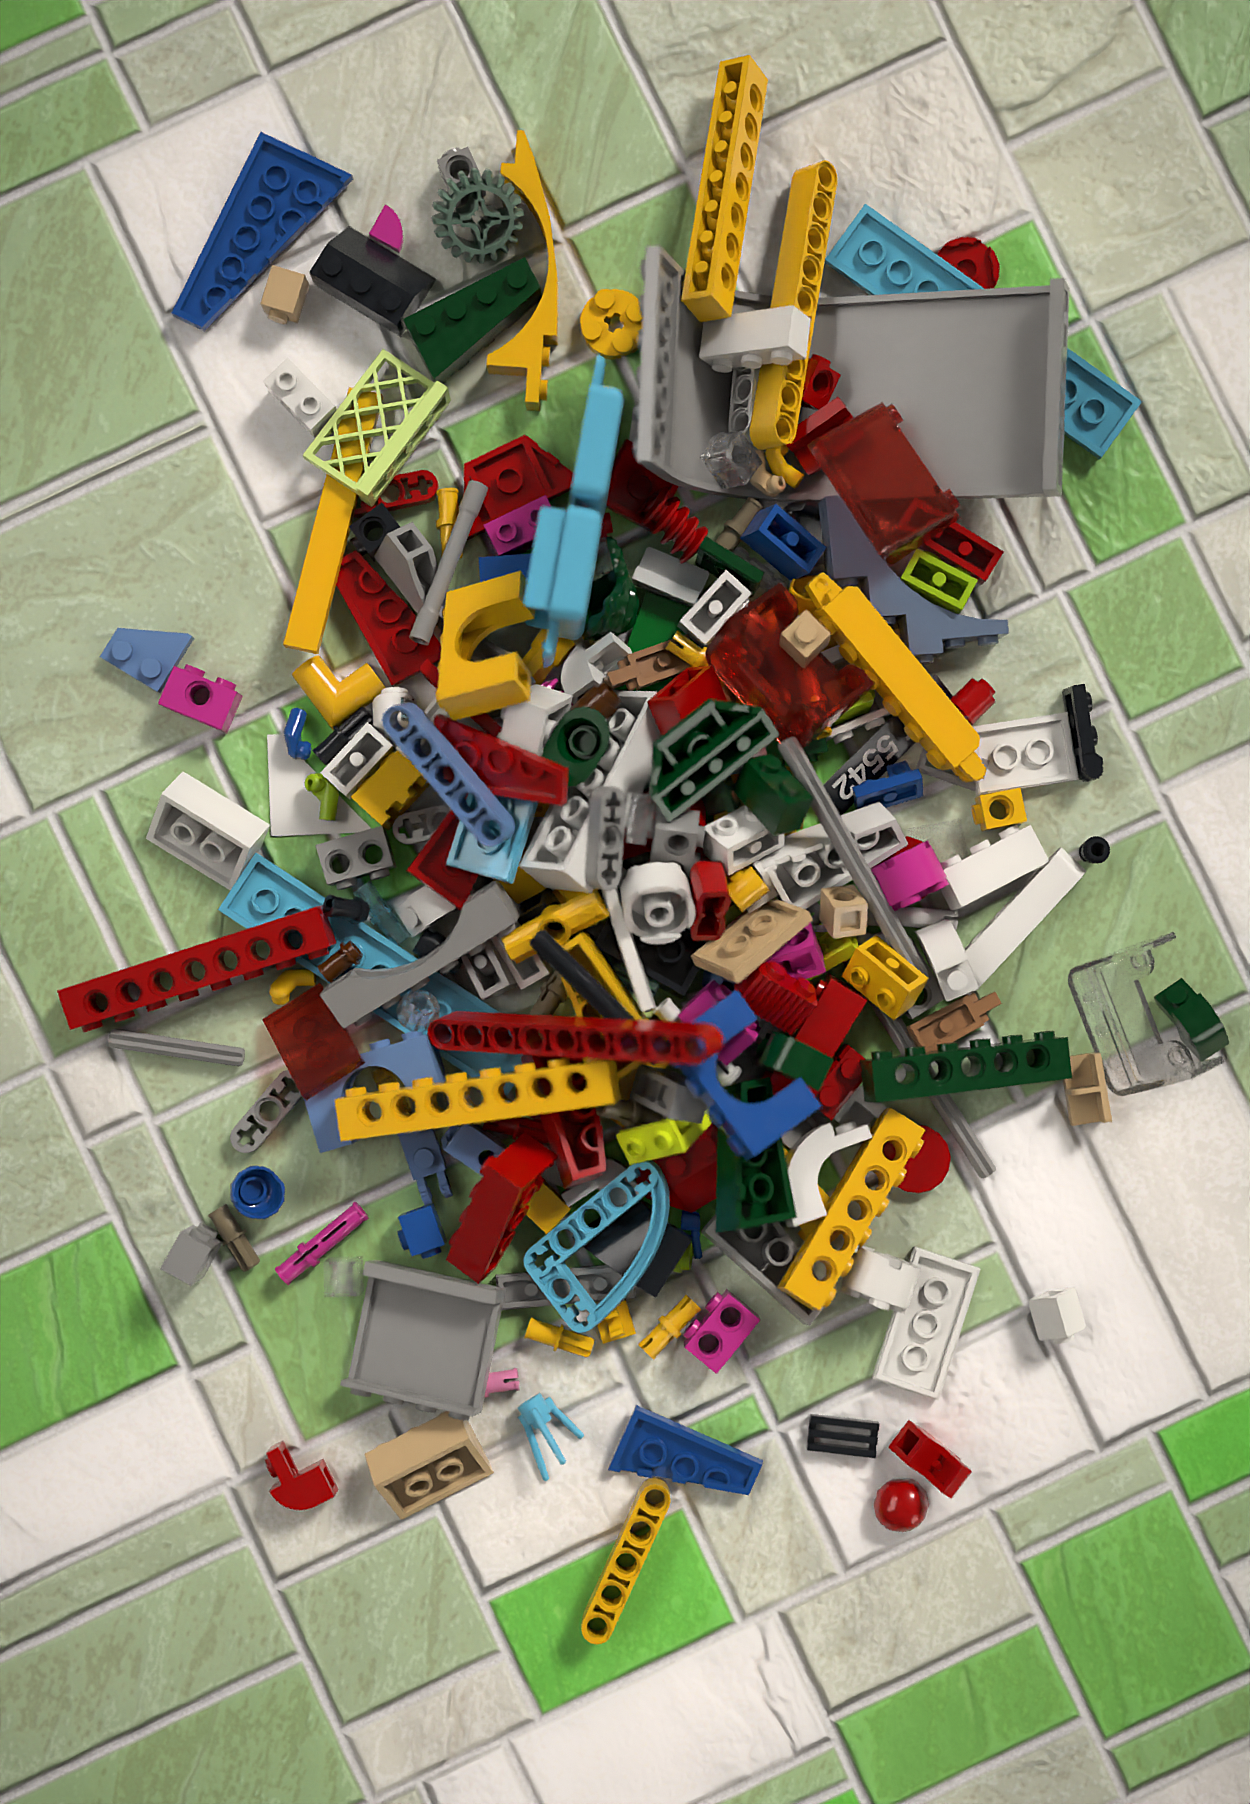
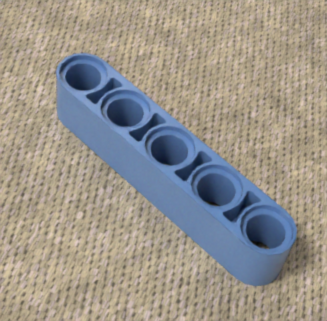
M408 702L391 706L385 711L382 724L386 733L482 845L488 847L496 846L509 839L515 830L512 816L421 708L414 703ZM400 711L404 712L408 717L407 728H403L398 722ZM423 738L431 744L432 750L430 755H426L421 749L420 744ZM445 766L452 768L455 775L453 782L445 779L443 774ZM468 793H472L477 799L478 805L476 810L470 808L466 802ZM490 820H494L499 824L501 829L499 837L494 836L490 832Z

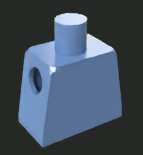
M477 1123L450 1126L440 1139L444 1151L479 1175H481L479 1172L482 1165L490 1156L496 1158L507 1148L503 1142L488 1131L482 1130V1127ZM482 1151H491L487 1157H479V1154Z

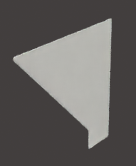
M284 734L267 735L271 836L358 833L372 829L340 796L338 798L336 821L320 820L321 801L312 792L307 791L304 786L306 777L310 774H316V772L304 760L300 758L295 760L288 754Z

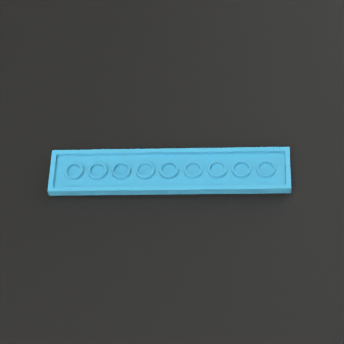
M864 204L825 259V263L869 295L984 289L867 204ZM1067 348L1064 435L1100 460L1142 401Z
M255 853L218 910L246 929L323 905L325 897L260 854ZM328 917L337 943L327 947L329 954L309 960L308 954L295 957L296 962L325 981L327 980L317 966L341 948L340 944L342 942L346 944L352 941L359 948L363 957L359 960L360 964L358 966L353 964L337 978L353 968L388 969L418 960L417 957L365 923L352 924L348 919ZM291 930L288 935L289 943L295 948H300L303 943V937L299 931ZM437 971L428 976L430 981L422 988L414 992L409 988L400 994L402 998L391 1007L384 1009L381 1005L372 1011L404 1033L422 1029L423 1035L427 1034L431 1022L454 1011L500 1013ZM439 1049L442 1058L471 1077H479L480 1070L500 1067L501 1073L514 1072L513 1066L522 1064L521 1057L523 1055ZM510 1082L505 1083V1096L508 1095L514 1084Z

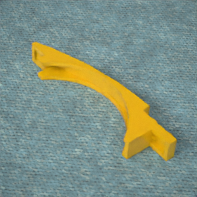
M517 130L515 163H501L500 174L505 178L504 184L512 183L515 187L513 193L520 196L522 202L531 211L540 226L548 250V273L543 295L530 320L509 342L487 355L486 365L488 374L527 377L526 410L540 411L541 401H547L548 380H542L543 367H549L550 346H545V344L558 345V276L550 215L536 162L524 130Z

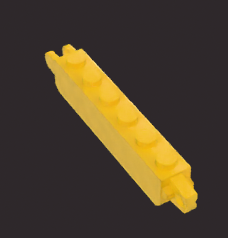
M824 572L809 581L804 588L817 608L813 612L814 616L818 619L817 621L831 633L832 638L840 646L838 650L842 657L849 663H854L861 671L862 681L870 689L876 690L884 699L882 703L885 709L893 716H898L904 723L906 734L914 742H919L927 751L926 757L934 767L941 768L942 771L951 769L965 783L983 779L986 775L985 772H987L985 770L986 767L974 752L980 746L979 734L861 590L854 586H847L841 589Z

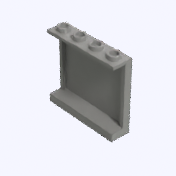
M376 1259L365 1261L363 1275L368 1276L358 1332L349 1376L341 1380L340 1385L351 1388L350 1393L358 1396L370 1397L371 1393L383 1395V1401L391 1404L402 1405L404 1401L416 1403V1409L425 1412H436L437 1409L449 1411V1417L458 1420H469L470 1416L473 1417L481 1413L506 1289Z

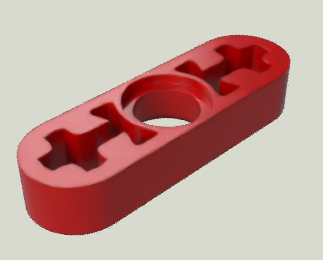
M427 470L395 475L389 485H393L400 490L399 498L395 502L387 503L380 496L377 503L379 505L382 502L389 512L431 503L436 499L437 490H439L437 478ZM425 479L427 484H433L432 487L428 488V494L421 495L420 490L409 491L411 498L406 499V492L402 483L408 481L409 489L418 487L419 480ZM362 501L361 508L355 509L353 517L361 518L376 506L371 507Z

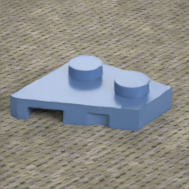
M117 628L100 657L158 693H161L173 666H178L193 642L194 637L188 633Z

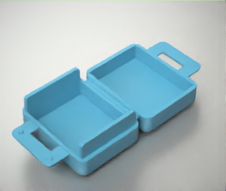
M597 354L593 380L589 388L571 489V504L568 506V510L546 506L540 509L524 604L526 607L535 609V619L527 620L525 623L530 627L548 630L546 641L542 643V648L544 649L542 653L543 667H549L553 664L558 637L577 640L582 636L588 611L599 549L601 524L605 515L623 408L622 392L617 388L603 386L605 360L599 354Z

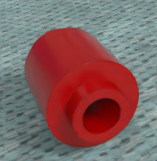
M971 678L950 699L971 726L996 703L993 698L995 690L982 678L979 681Z

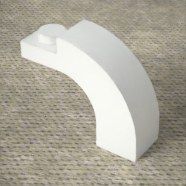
M855 1121L836 1127V1135L831 1123L823 1124L807 1132L794 1144L786 1157L797 1218L785 1220L787 1227H795L827 1215L818 1190L820 1168L827 1157L835 1151L872 1138L867 1124L857 1127Z

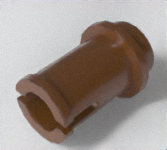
M352 941L346 944L342 942L340 944L341 948L317 966L328 982L332 983L335 978L353 964L356 966L360 964L359 960L363 957V954Z

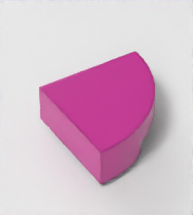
M385 204L370 230L369 236L400 253L404 241L402 225L397 214Z

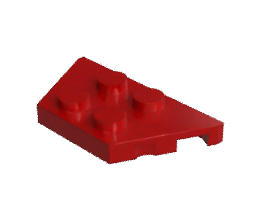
M526 434L464 463V493L471 480L480 482L488 487L482 507L474 520L467 540L486 532L484 524L546 495L548 501L571 491L574 473L561 464L551 453L540 448Z

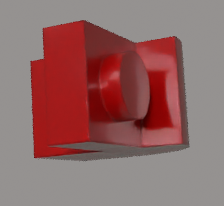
M910 1420L906 1422L888 1446L906 1465L923 1475L950 1499H952L972 1472L971 1469L960 1461L956 1454Z
M284 1441L271 1446L266 1452L268 1457L265 1459L267 1469L273 1478L278 1477L279 1479L269 1492L282 1506L293 1510H307L335 1497L339 1489L324 1459L298 1471Z

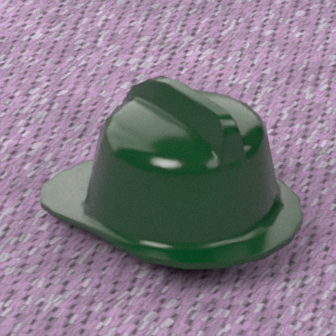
M575 707L565 713L547 741L541 757L569 768L568 787H575L585 782L603 757L610 740V726L605 716L598 710L590 707Z

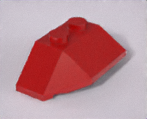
M714 1123L685 1152L652 1160L659 1165L666 1177L670 1195V1206L693 1213L716 1199L718 1127ZM639 1167L638 1170L641 1174L635 1179L637 1184L644 1181L650 1184L651 1182L648 1177L652 1174L649 1169L642 1170ZM651 1192L645 1196L647 1199L652 1200Z

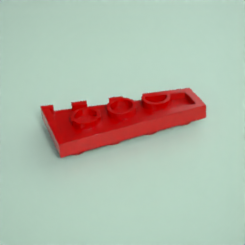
M442 714L434 716V725L493 795L559 806L567 803L569 768L461 722L453 721V719ZM445 766L443 770L444 777L449 782H453L454 772L452 768Z

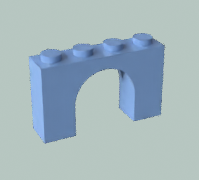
M422 1029L401 1034L403 1041L392 1045L389 1038L369 1044L371 1049L369 1052L359 1054L358 1049L355 1048L338 1053L339 1061L327 1064L326 1058L306 1063L307 1070L296 1073L320 1153L362 1140H340L334 1099L346 1096L345 1090L352 1088L356 1077L369 1066L386 1068L395 1073L405 1087L412 1086V1080L433 1077V1083L446 1081V1072L440 1051L431 1044L427 1034L423 1035ZM438 1092L436 1097L437 1104L440 1108L447 1110L449 1099L443 1092ZM409 1098L410 1105L414 1113L415 1103L411 1098Z

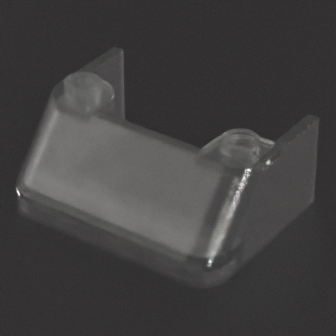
M1174 932L1145 940L1072 968L1068 974V985L1093 1051L1101 1053L1106 1084L1118 1096H1126L1190 1080L1224 1063L1222 1056L1194 1063L1189 1049L1182 1042L1171 1040L1163 1043L1139 979L1150 975L1155 965L1151 949L1175 939Z

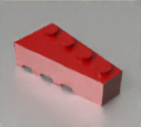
M827 973L823 980L820 979L815 986L818 1006L790 1037L832 1058L866 1004L867 999L855 988ZM763 1071L759 1078H771L774 1095L792 1083L791 1080L768 1071Z
M523 1055L521 1057L522 1064L534 1062L535 1069L548 1067V1061L553 1059L569 1058L570 1064L583 1062V1059ZM575 1072L572 1076L573 1086L578 1090L584 1091L587 1086L584 1075ZM540 1077L538 1080L539 1091L544 1095H550L552 1092L551 1082L544 1077ZM596 1106L539 1114L551 1151L558 1155L555 1163L564 1189L595 1180L606 1171L603 1128L600 1125V1116L596 1114L598 1111H595Z
M523 1133L496 1158L490 1156L480 1169L479 1173L483 1175L481 1180L473 1187L469 1194V1198L472 1199L471 1203L459 1217V1222L462 1224L448 1242L452 1247L446 1260L478 1284L498 1266L516 1233L514 1229L526 1216L530 1208L527 1203L535 1192L541 1189L546 1180L540 1175L554 1165L558 1155L527 1133Z

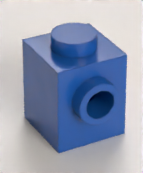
M434 1202L402 1213L398 1217L402 1230L398 1231V1237L404 1251L409 1249L411 1256L421 1254L422 1259L442 1252L440 1246L445 1245L447 1239Z

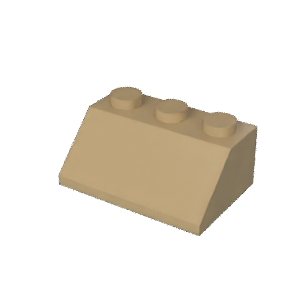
M445 1411L438 1417L420 1426L413 1427L406 1433L382 1443L375 1449L365 1453L374 1487L401 1520L494 1473L468 1420L449 1417V1411Z

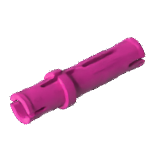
M354 1202L352 1206L329 1223L307 1243H300L297 1246L298 1250L281 1265L277 1266L275 1271L287 1285H290L295 1278L311 1265L313 1267L317 1266L320 1263L319 1259L365 1220L367 1221L369 1219L368 1215L357 1202Z

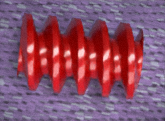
M663 487L654 492L635 514L642 511L646 513L641 522L643 525L651 521L655 522L651 533L654 535L663 531L665 534L660 543L663 545L673 541L674 544L670 553L674 554L682 551L683 555L679 563L683 564L698 553L700 544L708 534V529L705 526L697 528L699 519L695 516L687 519L690 513L689 508L684 506L678 509L680 499L678 497L668 499L671 489Z

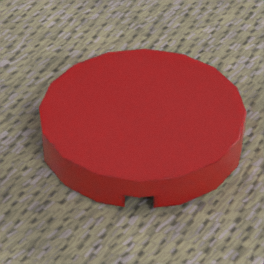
M959 237L948 241L937 253L938 256L984 289L995 288L999 279L1000 264L995 252L990 247L981 243V240L974 237Z
M919 1125L925 1129L920 1138L924 1140L923 1146L914 1158L909 1157L903 1167L907 1172L898 1187L906 1192L922 1193L930 1191L942 1183L949 1171L951 1156L948 1144L940 1133L925 1125ZM885 1142L882 1148L883 1155L888 1160H893L896 1154L895 1147L890 1142Z

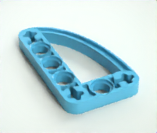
M652 1160L632 1164L525 1253L523 1260L526 1271L573 1331L585 1333L603 1321L628 1296L652 1262L664 1236L670 1208L668 1183L662 1169ZM639 1167L642 1170L649 1169L652 1173L648 1177L651 1182L650 1184L644 1181L635 1188L629 1184L640 1176ZM614 1187L622 1188L627 1194V1201L622 1207L615 1206L610 1200V1192ZM651 1192L652 1215L644 1242L624 1276L597 1305L565 1264V1261ZM587 1209H595L599 1212L601 1222L597 1228L589 1227L585 1223L584 1214ZM562 1230L570 1231L575 1237V1243L571 1249L563 1248L558 1241L559 1233ZM552 1248L555 1254L545 1260V1266L537 1267L534 1263L537 1260L536 1254L541 1255ZM561 1278L569 1283L570 1293L567 1297H560L555 1293L553 1285L556 1279ZM576 1296L580 1298L579 1301L574 1303L576 1307L574 1305L569 1308L565 1306L566 1303L573 1300ZM578 1309L580 1311L585 1309L589 1311L590 1315L587 1317L589 1324L586 1321L579 1322L576 1317L580 1314Z

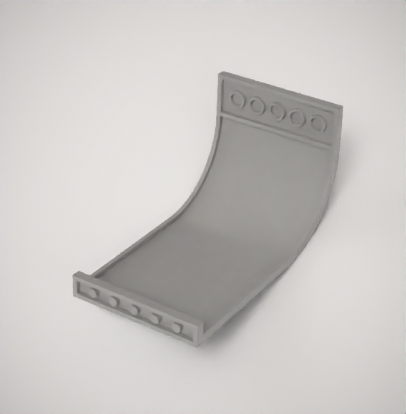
M660 245L646 246V257L641 261L644 294L640 296L639 309L643 316V327L638 332L641 365L636 370V381L638 387H640L639 401L635 403L634 409L635 419L638 423V437H635L633 441V453L637 462L658 477L674 485L698 492L740 499L751 497L759 501L797 502L811 499L820 503L825 496L859 494L861 502L914 500L915 498L919 500L1062 496L1069 287L1065 278L1050 279V285L818 298L809 358L811 359L812 354L824 357L831 362L830 368L841 374L829 402L836 397H839L844 402L865 434V439L812 476L805 472L795 454L788 448V453L784 455V459L789 465L804 474V478L796 489L786 483L782 493L770 497L758 490L749 480L748 452L759 449L751 443L733 437L729 432L728 423L733 369L728 373L717 372L712 369L711 365L699 358L704 322H700L681 301L686 271ZM735 290L732 314L770 309L772 296ZM801 406L798 424L816 411ZM765 457L766 470L774 475Z

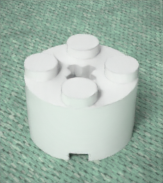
M653 862L641 866H633L628 869L620 890L624 921L628 931L631 934L633 932L638 935L641 941L649 944H666L681 937L680 933L687 926L690 928L695 918V908L689 880L681 870V867L676 863Z
M857 1246L851 1257L854 1259V1264L843 1278L840 1291L856 1298H865L869 1300V1304L884 1310L891 1309L904 1314L911 1300L921 1268L886 1253L883 1254L876 1251L874 1253L875 1249Z

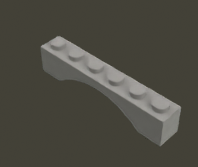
M411 522L386 534L374 558L418 613L424 604L438 565L432 546L414 523ZM446 595L433 631L434 636L439 642L440 636L443 634L444 619L442 610L445 607ZM485 637L475 648L471 662L491 659L509 654L510 652L501 649ZM531 676V686H532V685H534V684L536 683V681H535V679ZM502 708L493 710L496 716L501 714Z
M494 880L467 898L454 930L442 944L429 954L412 963L394 968L372 970L353 968L332 983L326 985L320 996L343 1029L352 1023L358 1027L368 1021L373 1016L372 1011L381 1005L384 1009H387L397 1003L402 998L400 996L402 992L409 988L413 992L422 988L430 981L428 976L439 970L441 974H444L459 963L457 958L468 952L470 956H473L483 950L488 945L486 940L495 935L498 938H502L516 928L514 923L517 922L520 912L499 880Z

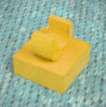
M626 1299L597 1325L603 1344L636 1334Z

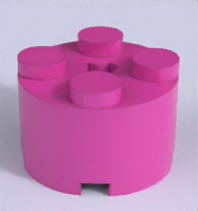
M929 840L871 868L889 906L894 911L909 906L920 900L921 897L949 885L947 876Z

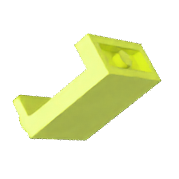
M705 1111L702 1124L666 1118L665 1120L621 1130L616 1135V1138L630 1165L685 1152L713 1122Z

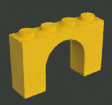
M522 571L446 592L445 607L442 610L444 619L443 634L440 636L442 647L441 661L438 662L439 684L435 691V696L439 707L444 709L453 721L530 701L531 671L516 652L483 661L471 662L475 648L487 635L497 629L535 619V609L526 607L524 604L527 578Z

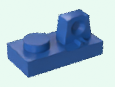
M905 760L887 766L888 778L866 780L860 785L852 787L855 809L857 810L876 802H880L887 808L924 797L923 778L919 768L911 770Z

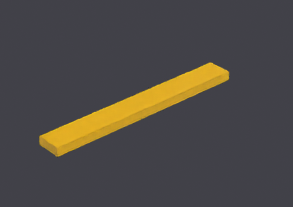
M349 387L347 395L353 388ZM363 392L357 399L359 408L378 405L376 392ZM380 413L360 416L362 431L376 429ZM356 417L340 421L339 435L358 432ZM373 437L364 438L366 454L370 453ZM360 439L340 443L342 458L362 455ZM336 443L334 444L330 460L338 459ZM364 463L344 465L345 476L357 483L365 472ZM339 466L333 467L340 472ZM328 474L324 482L283 642L285 648L319 654L350 532L349 526L352 524L359 496Z

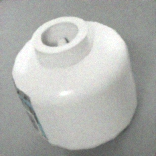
M390 687L381 690V694L377 695L373 700V728L385 734L386 739L392 740L383 728V714L388 708L398 704L410 702L417 705L416 699L408 694V690L404 688ZM400 711L398 722L403 728H407L408 717L404 712Z

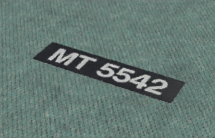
M935 674L932 678L947 697L951 699L953 695ZM892 716L823 784L840 816L854 804L852 787L860 785L866 780L879 779L887 771L888 765L894 764L916 743L906 734L904 730L905 725L898 716Z

